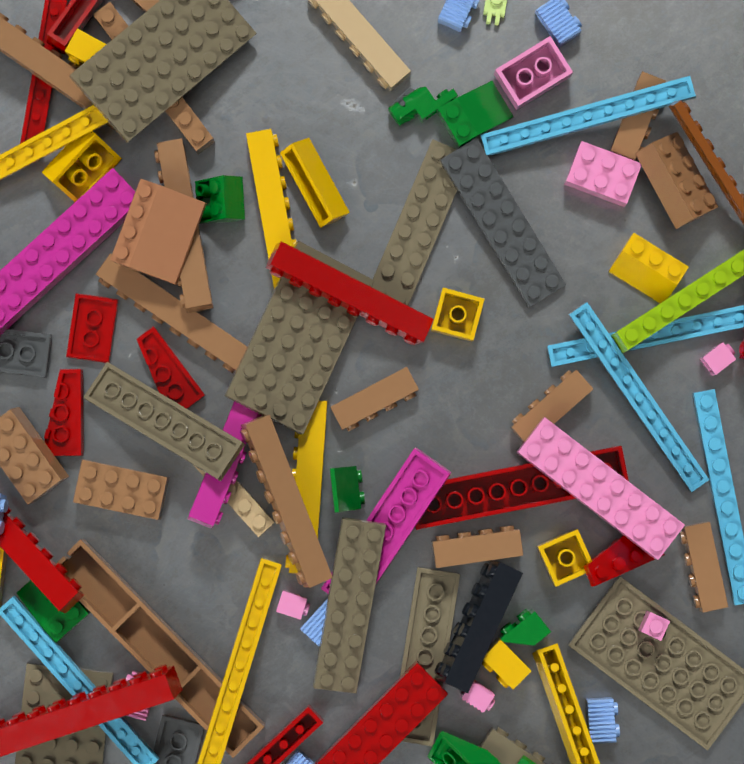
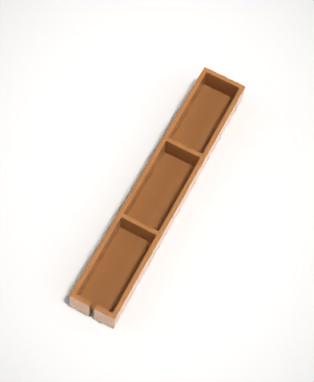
M80 539L67 552L72 557L63 556L56 563H61L68 571L66 575L70 579L74 578L82 586L80 590L84 593V596L79 601L149 673L153 672L154 668L164 664L167 667L174 665L182 687V691L175 699L207 731L223 680L85 539ZM241 699L225 748L232 758L265 726V723Z

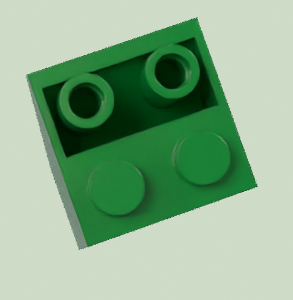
M222 175L195 181L196 199L207 203L199 224L245 220L243 177Z
M524 609L516 616L518 618L513 624L508 622L499 630L501 634L498 636L503 642L534 646L551 631L533 609L529 611Z

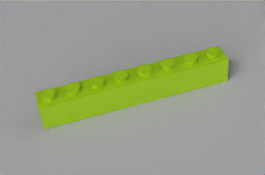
M744 250L612 334L611 337L621 352L628 351L744 275Z

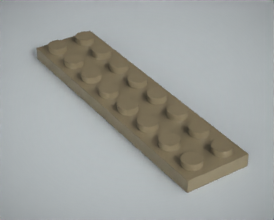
M434 139L431 141L373 277L374 282L371 286L407 306L410 303L457 192L456 187L440 163L442 158L457 149Z
M109 362L102 368L83 397L88 402L219 481H222L245 445L242 441Z
M342 517L332 572L333 578L330 583L313 681V688L357 693L386 528L385 523Z
M417 567L400 677L417 661L435 678V668L439 662L443 661L445 656L444 649L447 643L450 642L460 574ZM436 680L443 687V682ZM440 703L402 742L433 746Z

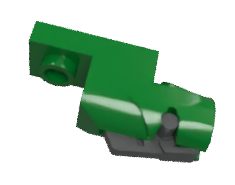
M420 87L416 90L407 88L389 105L388 111L399 126L415 119V115L423 123L435 115L438 108L457 98L458 94L454 89L450 91L445 89L436 96L438 99L435 100L427 87Z

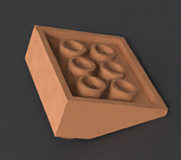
M140 178L110 261L177 285L207 203Z

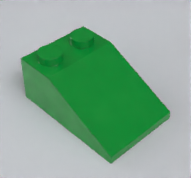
M493 81L453 99L437 110L438 116L458 149L514 118Z
M357 466L330 468L335 513L361 509V505L365 504L364 491L359 492V483H363L361 470H357Z
M31 580L16 592L55 643L59 642L91 613L80 601L67 613L59 611Z
M444 731L440 732L427 756L434 764H501L488 750Z

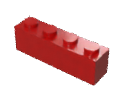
M71 0L47 33V43L63 54H66L65 49L77 29L83 30L103 0Z

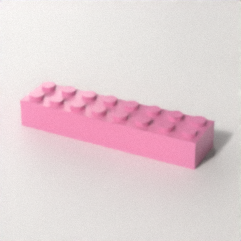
M545 417L541 419L516 452L656 560L660 559L685 526V524Z

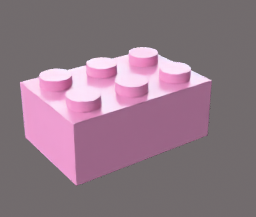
M551 36L495 69L494 76L516 110L569 79L573 74V71Z
M581 141L564 185L625 207L642 165L637 161Z

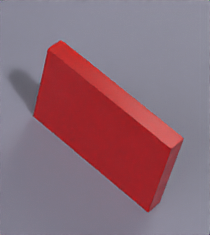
M75 294L66 357L110 363L118 299Z

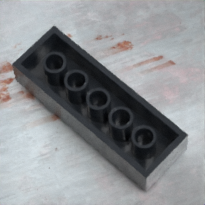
M490 560L483 565L480 572L482 575L479 583L476 582L471 591L473 596L462 610V620L455 625L453 630L455 635L444 649L445 656L443 661L439 662L435 668L434 673L436 676L434 679L465 693H468L523 575L522 572L499 561Z

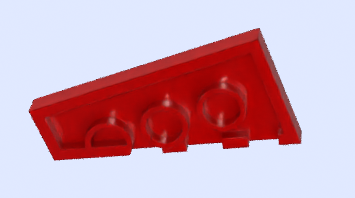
M154 326L136 339L159 393L186 409L206 396Z
M60 369L44 442L54 456H84L83 369Z
M622 535L583 567L590 585L593 587L655 559Z

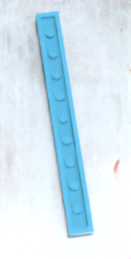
M687 76L481 135L486 155L492 156L666 107L674 101L681 100L683 102L694 99L696 95L691 77Z
M588 302L568 314L688 489L693 492L709 481L707 475Z
M744 305L676 319L628 351L743 328ZM585 338L547 346L551 367L598 358Z
M715 389L692 394L733 604L740 605L744 604V536Z
M15 596L0 608V616L72 696L83 691L86 694L93 691V688L96 686L65 651L54 642ZM123 717L99 724L100 728L133 764H155L160 759Z

